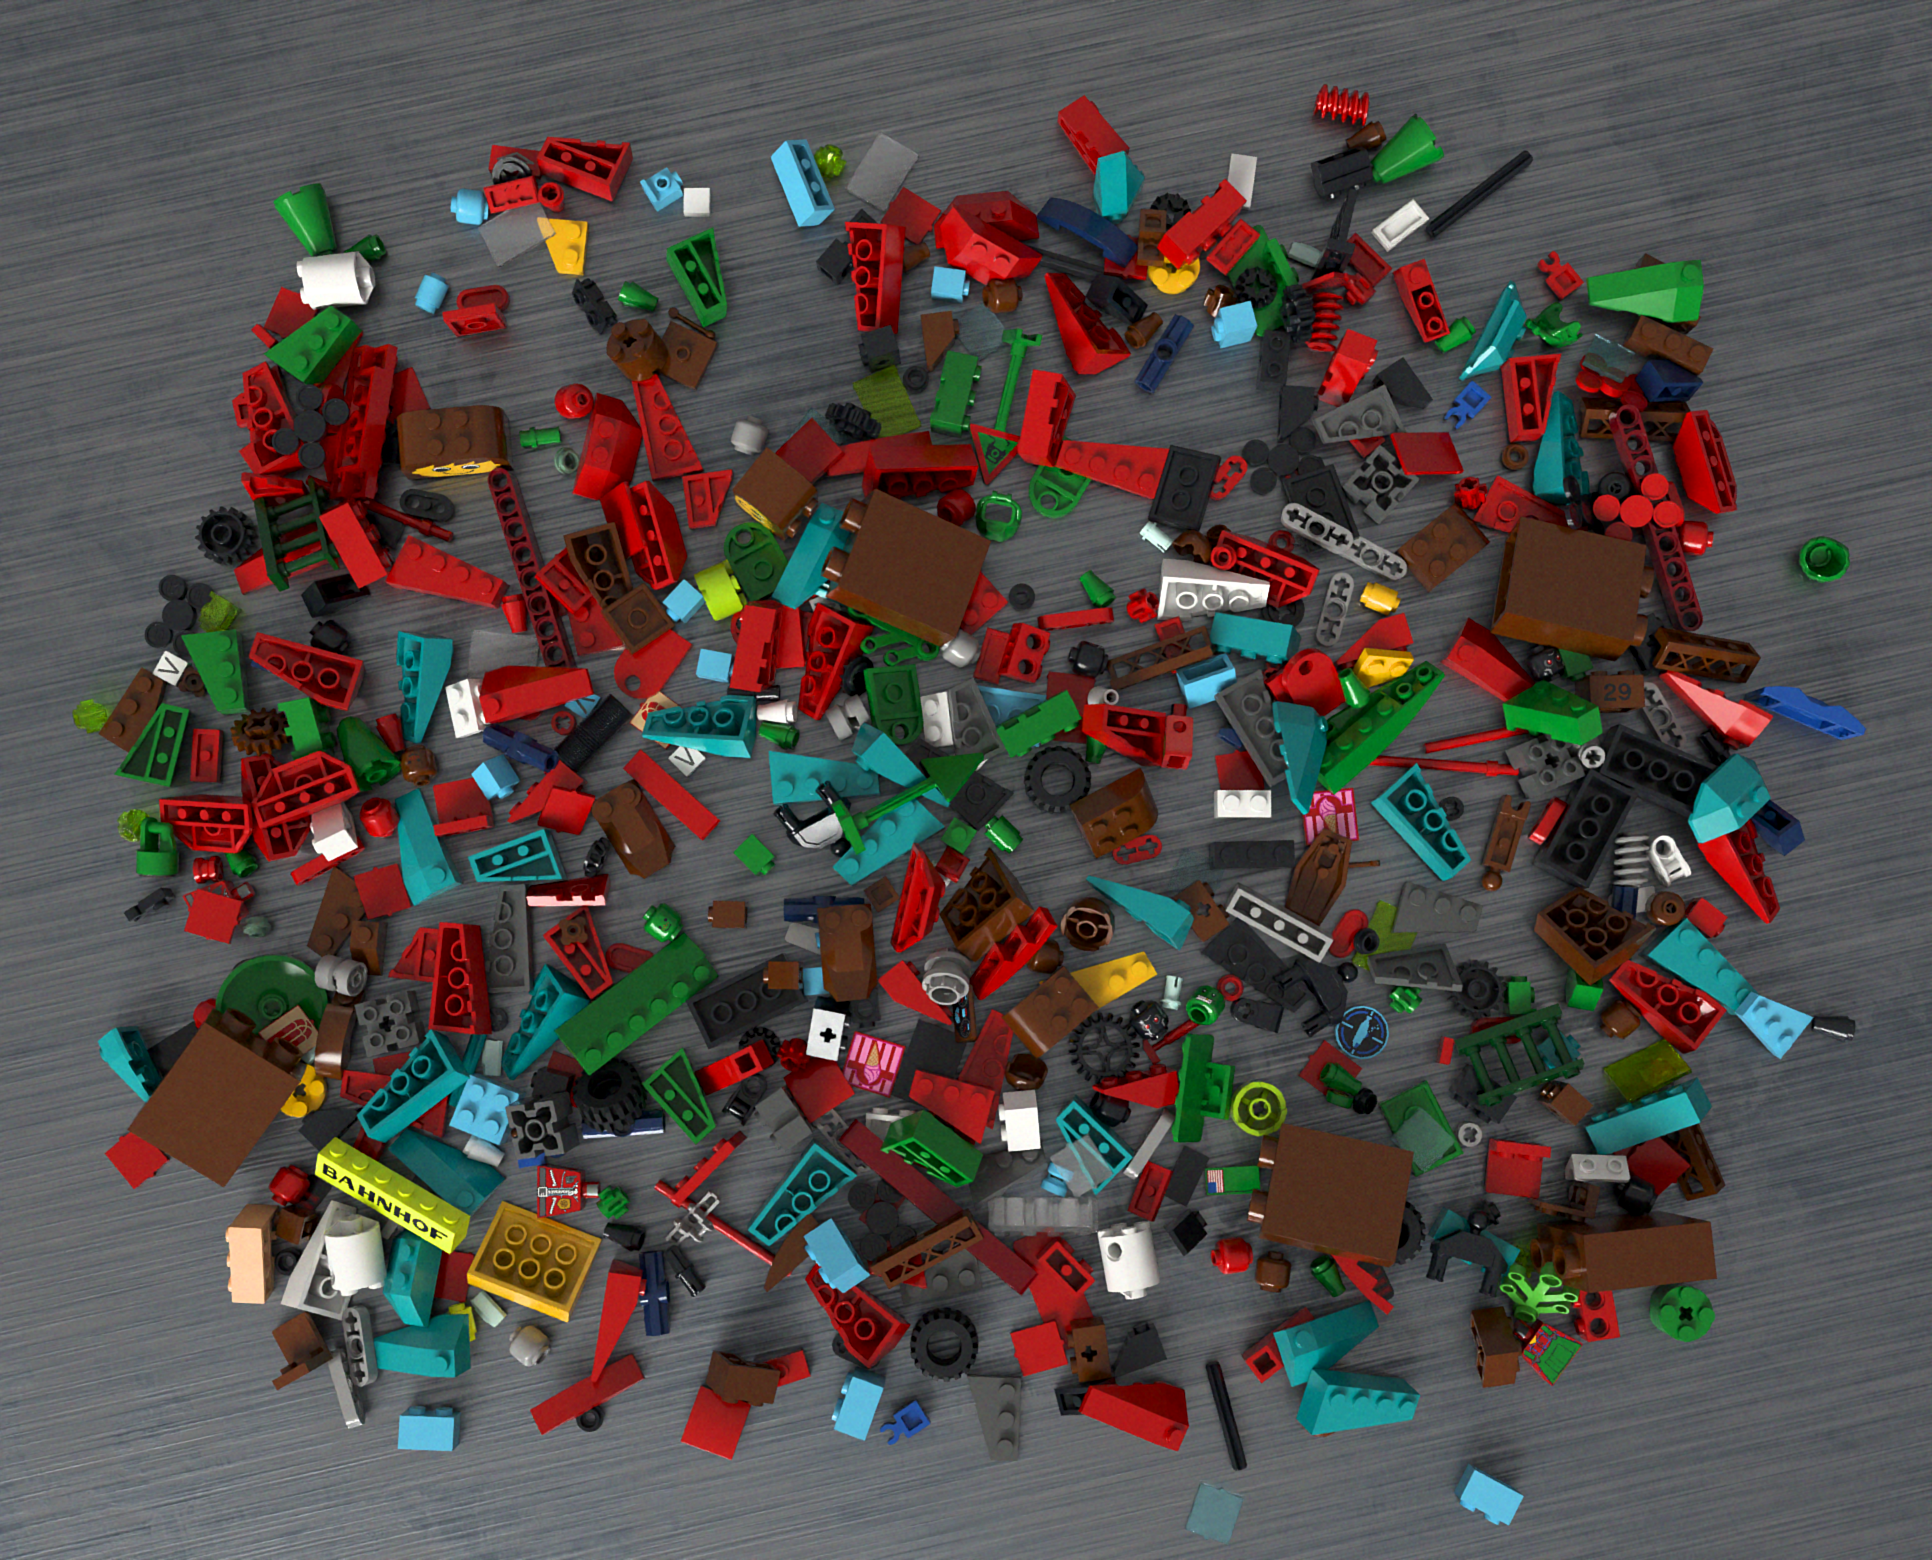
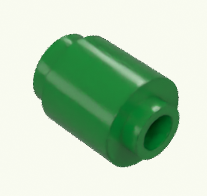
M994 815L984 826L987 829L984 834L1001 851L1005 850L1008 854L1023 840L1019 835L1021 832L1003 815L999 818Z

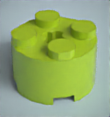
M728 559L694 574L699 590L702 592L706 605L715 621L722 620L741 611L748 604L744 594H738L742 591V588L735 575L730 576L734 572Z
M1260 1080L1247 1081L1238 1086L1232 1094L1230 1115L1235 1124L1246 1133L1255 1136L1268 1135L1278 1131L1281 1124L1284 1123L1287 1115L1286 1102L1281 1091L1272 1084ZM1259 1101H1262L1261 1107L1264 1108L1262 1113L1257 1112L1254 1115L1253 1104H1258Z

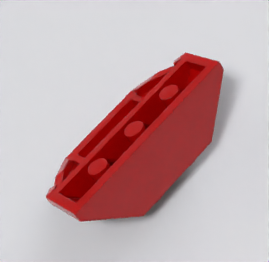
M1009 191L957 195L934 224L936 248H944L940 223L953 204L1018 241L1039 239L1037 215Z
M955 204L952 205L940 223L948 264L956 269L966 270L968 276L984 285H987L992 279L1005 280L1012 278L1018 281L1029 277L1042 259L1043 255Z
M596 393L572 494L598 501L622 482L628 481L629 483L632 481L643 434L640 425L622 400Z
M1708 410L1690 411L1686 413L1673 446L1675 461L1679 467L1683 488L1687 493V497L1716 514L1736 511L1737 485L1723 438L1715 423L1710 419Z
M644 481L631 487L630 490L648 546L631 558L636 574L650 584L654 590H659L678 581L687 559V552L674 506L650 481Z
M1222 530L1217 545L1229 544L1237 553L1235 565L1226 571L1270 582L1267 604L1280 608L1311 594L1320 572L1319 568L1301 556L1254 537ZM1222 552L1221 559L1226 562L1228 554Z
M320 750L271 769L251 805L259 828L264 829L298 820L345 802L359 793L360 788L351 765Z
M267 753L261 756L256 755L241 759L242 796L246 797L250 803L257 796L270 770L283 765L274 759L275 757ZM251 805L254 841L268 862L296 856L311 830L310 816L260 829Z
M199 794L159 799L161 822L172 824L173 834L192 850L239 853L253 831L251 803L246 797Z
M913 843L890 941L896 952L906 950L932 932L934 922L937 923L939 919V900L945 893L944 880L918 843Z

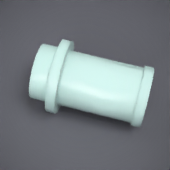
M1148 521L1140 531V534L1143 536L1142 539L1146 538L1164 553L1174 539L1156 526V522L1153 524Z
M1166 976L1164 997L1160 999L1162 1008L1178 1010V1005L1182 1003L1179 1002L1183 978Z

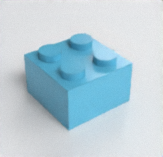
M479 1073L470 1074V1079L466 1082L449 1126L497 1145L506 1143L512 1128L509 1127L505 1107L524 1098L526 1092Z
M832 1218L804 1236L808 1243L805 1246L808 1255L821 1266L818 1272L825 1283H829L832 1289L837 1287L842 1293H845L870 1276L845 1231Z
M858 1366L855 1367L853 1373H847L841 1391L842 1394H845L844 1399L838 1398L831 1418L836 1421L834 1430L865 1441L884 1389L886 1377Z

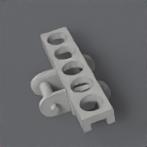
M710 1189L696 1205L690 1203L687 1206L689 1212L682 1220L676 1218L673 1221L675 1227L667 1234L665 1239L667 1241L670 1240L676 1246L686 1237L688 1238L689 1235L694 1241L702 1242V1235L707 1230H714L712 1222L705 1217L722 1198ZM710 1196L715 1198L713 1204H709L706 1201ZM701 1205L706 1206L707 1210L705 1212L699 1208ZM693 1214L698 1221H691L689 1215ZM700 1223L703 1227L697 1231L695 1227ZM676 1231L681 1234L679 1239L673 1237Z

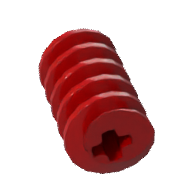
M1323 84L1316 97L1313 116H1315L1318 110H1321V118H1325L1327 113L1331 112V119L1334 121L1338 114H1341L1343 123H1345L1348 116H1351L1353 125L1361 118L1362 126L1364 127L1370 106L1369 94L1364 92L1359 99L1358 90H1354L1349 97L1348 88H1344L1339 95L1338 86H1333L1328 93V85Z
M1320 292L1312 296V307L1315 311L1316 319L1312 322L1314 329L1311 332L1312 338L1305 342L1309 348L1325 352L1336 350V347L1329 344V342L1338 340V337L1331 334V332L1340 330L1338 325L1333 324V322H1338L1342 319L1340 315L1335 314V312H1340L1344 309L1342 305L1337 304V302L1344 299L1340 295Z

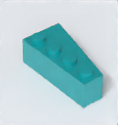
M768 751L773 804L776 806L823 801L815 790L821 783L825 785V781H830L841 798L852 799L881 796L879 774L871 769L865 771L859 764Z
M914 798L881 816L864 833L861 838L866 849L865 851L856 855L853 847H851L833 868L854 887L912 849L913 843L922 844L944 830L945 826Z
M430 1029L425 1035V1041L419 1048L415 1047L409 1054L410 1058L401 1069L397 1068L390 1076L391 1080L384 1089L380 1088L357 1114L369 1138L386 1143L470 1079L467 1070L446 1035Z

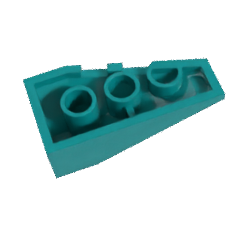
M1125 151L1098 158L1092 194L1097 214L1114 225L1121 223L1127 217L1143 188L1145 180L1144 173L1139 171L1136 164L1133 165L1132 159Z
M1276 701L1272 703L1276 732H1281L1284 742L1279 747L1289 767L1285 769L1291 800L1302 814L1305 815L1309 813L1327 744L1326 731L1329 729L1325 717L1320 716L1313 707Z
M866 723L860 726L852 751L858 757L855 761L865 771L871 769L908 789L927 779L884 732ZM936 788L922 794V796L945 807L950 805Z
M1088 875L1086 881L1092 888L1119 907L1121 905L1124 906V910L1137 921H1146L1145 924L1153 933L1180 951L1194 921L1193 915L1189 912L1191 910L1189 905L1180 899L1175 902L1169 897Z
M406 1129L388 1148L392 1154L447 1203L471 1217L505 1180L489 1164L467 1158L468 1155L462 1153V1151L409 1129Z
M1370 1300L1273 1333L1291 1387L1308 1382L1312 1368L1328 1370L1379 1327Z
M443 1313L430 1318L428 1327L411 1325L373 1338L377 1368L428 1377H457L471 1369L469 1314Z

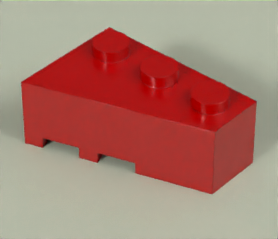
M1224 179L1219 183V187L1211 198L1206 195L1201 200V206L1192 213L1188 212L1164 234L1157 249L1178 270L1186 263L1190 266L1198 259L1203 249L1205 252L1209 251L1216 244L1218 237L1224 238L1233 226L1231 224L1247 200Z
M1562 353L1509 358L1501 366L1510 443L1536 441L1545 433L1551 406L1552 390L1556 382V371Z
M750 602L745 605V608H742L740 613V623L742 624L737 641V650L729 688L762 692L775 684L783 606Z
M1109 704L1084 705L1082 732L1141 766H1162L1166 713Z
M581 906L565 919L574 920L578 916L585 919L584 931L588 938L584 943L571 942L570 945H564L561 942L562 929L559 928V923L544 933L543 937L590 1000L593 1001L614 984L588 906ZM572 928L571 933H575L576 929Z

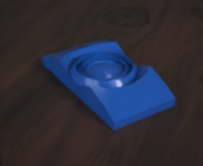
M1784 686L1763 687L1746 693L1744 700L1840 740L1864 735L1866 730L1859 720L1841 705L1829 706L1821 700L1805 695L1800 688Z

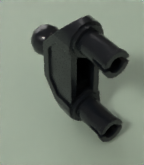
M825 781V785L821 783L815 790L828 808L804 821L796 817L788 804H783V807L779 806L774 811L773 815L786 828L787 837L793 844L821 849L830 844L832 854L840 858L851 848L850 842L842 837L843 830L831 806L832 803L841 799L850 811L851 803L847 798H841L830 781Z
M1299 957L1295 960L1293 967L1275 977L1277 982L1281 981L1278 985L1283 991L1288 990V988L1303 979L1309 990L1313 993V997L1320 1008L1319 1012L1306 1021L1301 1022L1302 1028H1307L1304 1032L1309 1037H1312L1327 1026H1336L1341 1022L1348 994L1343 982H1353L1358 976V969L1353 963L1345 962L1336 971L1335 968Z
M1477 1209L1468 1215L1467 1222L1470 1231L1456 1229L1431 1242L1430 1253L1433 1254L1426 1277L1443 1282L1448 1259L1452 1257L1483 1265L1485 1272L1479 1293L1496 1298L1501 1274L1507 1272L1508 1264L1493 1241L1484 1235H1480L1481 1231L1485 1230L1489 1225V1217L1486 1212Z

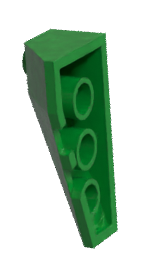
M1701 260L1671 262L1593 276L1586 279L1589 305L1619 312L1623 310L1637 313V316L1643 315L1645 317L1659 318L1663 322L1668 323L1697 321L1699 318L1704 288Z

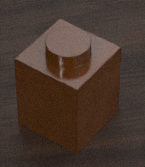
M713 901V906H709L708 922H712L713 928L747 929L748 902Z

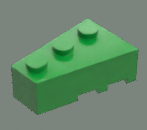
M330 306L269 349L264 355L304 385L323 383L362 330L350 318L333 306Z
M947 351L939 391H937L935 397L934 412H931L930 416L931 432L956 438H962L963 431L968 432V425L971 420V416H967L968 407L974 406L977 391H973L974 381H980L982 366L978 365L977 356Z
M1065 689L997 725L996 731L1010 758L1015 755L1020 757L1030 752L1033 745L1039 742L1043 745L1056 738L1054 734L1064 729L1065 732H1068L1079 726L1078 720L1082 719L1068 690Z
M925 1110L892 1122L880 1149L887 1154L892 1150L904 1156V1162L910 1165L915 1161L927 1167L926 1173L955 1187H960L974 1181L983 1153L974 1148L972 1143L962 1139L953 1129L943 1125L931 1113Z

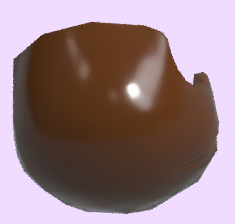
M1187 530L1172 542L1174 549L1179 555L1186 556L1192 554L1194 556L1193 562H1203L1206 565L1211 561L1210 555L1213 546L1206 535L1199 531Z
M1016 1054L1013 1060L1008 1062L1006 1066L1005 1079L1017 1091L1038 1090L1045 1081L1048 1068L1046 1063L1040 1058L1035 1059L1030 1054Z

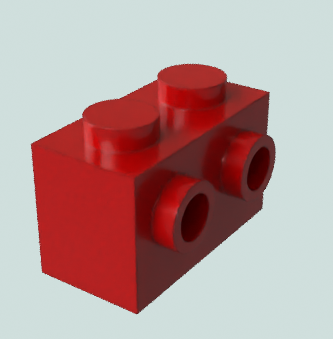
M1054 1237L1036 1255V1258L1077 1300L1096 1281L1091 1275L1094 1269L1083 1258L1078 1261L1072 1255L1075 1250L1065 1239L1059 1242Z

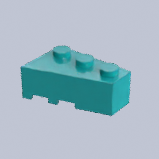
M548 829L533 832L468 857L477 882L567 879L553 837Z
M1077 1095L1057 1114L1055 1120L1079 1161L1083 1173L1087 1176L1092 1190L1097 1195L1133 1158L1135 1150L1111 1127L1097 1119L1092 1109Z

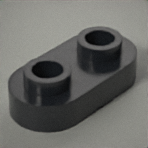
M418 489L406 490L401 495L399 501L401 509L406 514L432 521H446L452 516L454 511L453 503L445 495ZM419 500V505L416 508H412V502ZM444 505V511L437 513L438 506Z

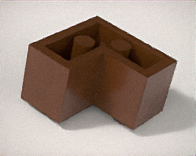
M1504 1306L1471 1310L1470 1329L1477 1348L1475 1366L1482 1388L1515 1384L1516 1372H1520L1518 1356H1522L1520 1341L1514 1339L1513 1336L1514 1325L1510 1316L1507 1317Z
M713 1350L706 1383L725 1402L738 1403V1400H744L750 1405L762 1407L764 1403H774L781 1371L772 1364L746 1361L737 1353Z

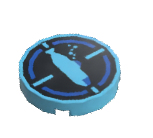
M1356 1006L1345 1010L1341 1022L1334 1029L1339 1048L1348 1056L1357 1059H1368L1378 1055L1387 1045L1389 1037L1388 1024L1383 1015L1374 1008L1367 1006Z

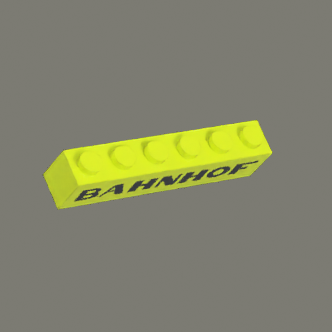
M334 1137L318 1153L315 1175L445 1252L451 1254L466 1237L471 1216L340 1139Z

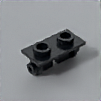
M586 278L580 282L579 279H576L572 291L573 299L586 313L589 324L595 327L599 334H602L606 324L611 327L617 323V315L607 301L600 304L597 303L604 296L594 281Z

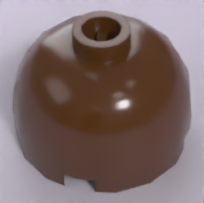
M1083 897L1075 900L1067 907L1060 924L1061 933L1063 936L1066 935L1070 940L1069 944L1083 951H1097L1101 946L1105 944L1107 946L1110 943L1115 930V916L1104 901L1095 897Z

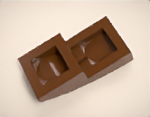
M1140 209L1137 265L1163 267L1164 255L1157 249V246L1166 233L1167 210Z

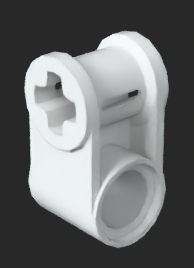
M1664 835L1652 836L1645 841L1644 845L1650 846V849L1644 852L1649 857L1657 879L1665 888L1671 886V882L1676 879L1691 875L1689 865L1682 857L1675 841L1671 837ZM1658 841H1661L1664 845V850L1661 854H1658L1656 851Z

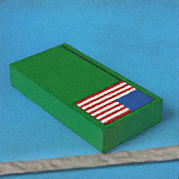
M1257 1165L1205 1167L1204 1169L1206 1195L1252 1193L1253 1188L1260 1189L1259 1167Z

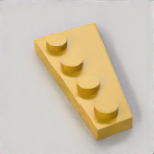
M1144 951L1070 972L1099 1008L1157 975Z

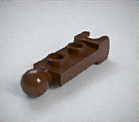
M1502 795L1496 811L1497 815L1482 865L1490 867V870L1483 874L1481 880L1483 887L1488 891H1497L1502 886L1503 879L1500 871L1510 872L1522 829L1530 810V801L1521 802L1518 809L1514 810L1511 807L1512 797L1510 795Z

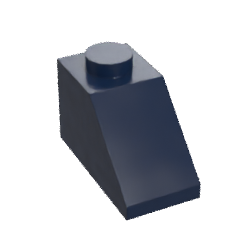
M1649 360L1635 378L1649 402L1689 401L1704 383L1701 378L1670 360Z
M1771 800L1751 817L1756 831L1762 839L1783 856H1786L1805 841L1800 821Z

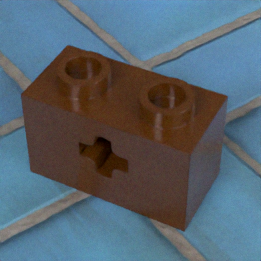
M1196 880L1171 898L1175 902L1180 899L1191 907L1189 912L1194 917L1191 928L1199 940L1205 942L1230 925L1227 921L1230 915L1225 911L1222 904L1216 905L1212 899L1215 893L1207 882L1202 884L1200 880ZM1198 903L1202 905L1208 904L1209 908L1206 909L1208 915H1197Z
M1553 1080L1552 1083L1550 1081L1547 1082L1540 1089V1096L1537 1099L1560 1122L1574 1126L1578 1124L1593 1106L1569 1083Z
M1102 1316L1070 1321L1071 1330L1066 1331L1068 1347H1073L1075 1357H1070L1072 1374L1077 1373L1079 1383L1112 1378L1105 1324ZM1086 1346H1091L1090 1353L1085 1354Z

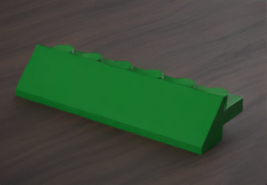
M683 932L556 1028L554 1032L568 1051L573 1054L587 1075L590 1076L719 975L706 959V954Z

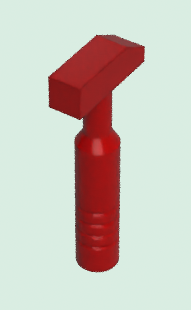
M1189 1019L1164 1035L1163 1039L1153 1046L1150 1045L1148 1040L1143 1039L1142 1048L1152 1064L1155 1065L1161 1061L1156 1054L1157 1050L1165 1045L1172 1044L1200 1024H1196Z

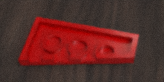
M654 374V376L644 381H632L652 481L655 482L704 471L658 375Z
M1498 475L1485 495L1486 502H1482L1472 519L1475 524L1508 533L1511 532L1520 517L1570 528L1565 517V511ZM1588 526L1578 528V530L1588 531Z
M991 1009L958 1077V1080L995 1089L986 1122V1127L992 1130L1013 1037V1031L1001 1018L1004 1014L994 1009Z

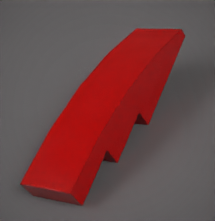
M930 432L901 434L839 446L845 454L827 470V476L864 472L869 447L932 445Z
M640 749L624 766L623 769L701 840H704L720 822L712 812L643 750Z
M1039 906L1026 926L1017 924L1004 944L994 943L969 980V983L973 985V991L978 1000L985 999L1008 981L1033 957L1054 932L1058 925L1048 908Z
M1330 1254L1340 1270L1356 1288L1388 1315L1394 1306L1372 1290L1378 1280L1358 1266L1357 1260Z
M630 1354L603 1368L596 1382L591 1381L592 1375L532 1408L530 1412L541 1435H545L565 1422L577 1418L595 1406H600L645 1379L634 1354Z

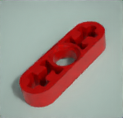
M1097 608L1043 615L1037 617L1039 629L1055 631L1109 624L1114 622L1113 608Z
M359 836L356 837L358 848L330 861L322 854L292 871L290 875L296 886L315 879L331 870L334 866L340 865L365 850Z

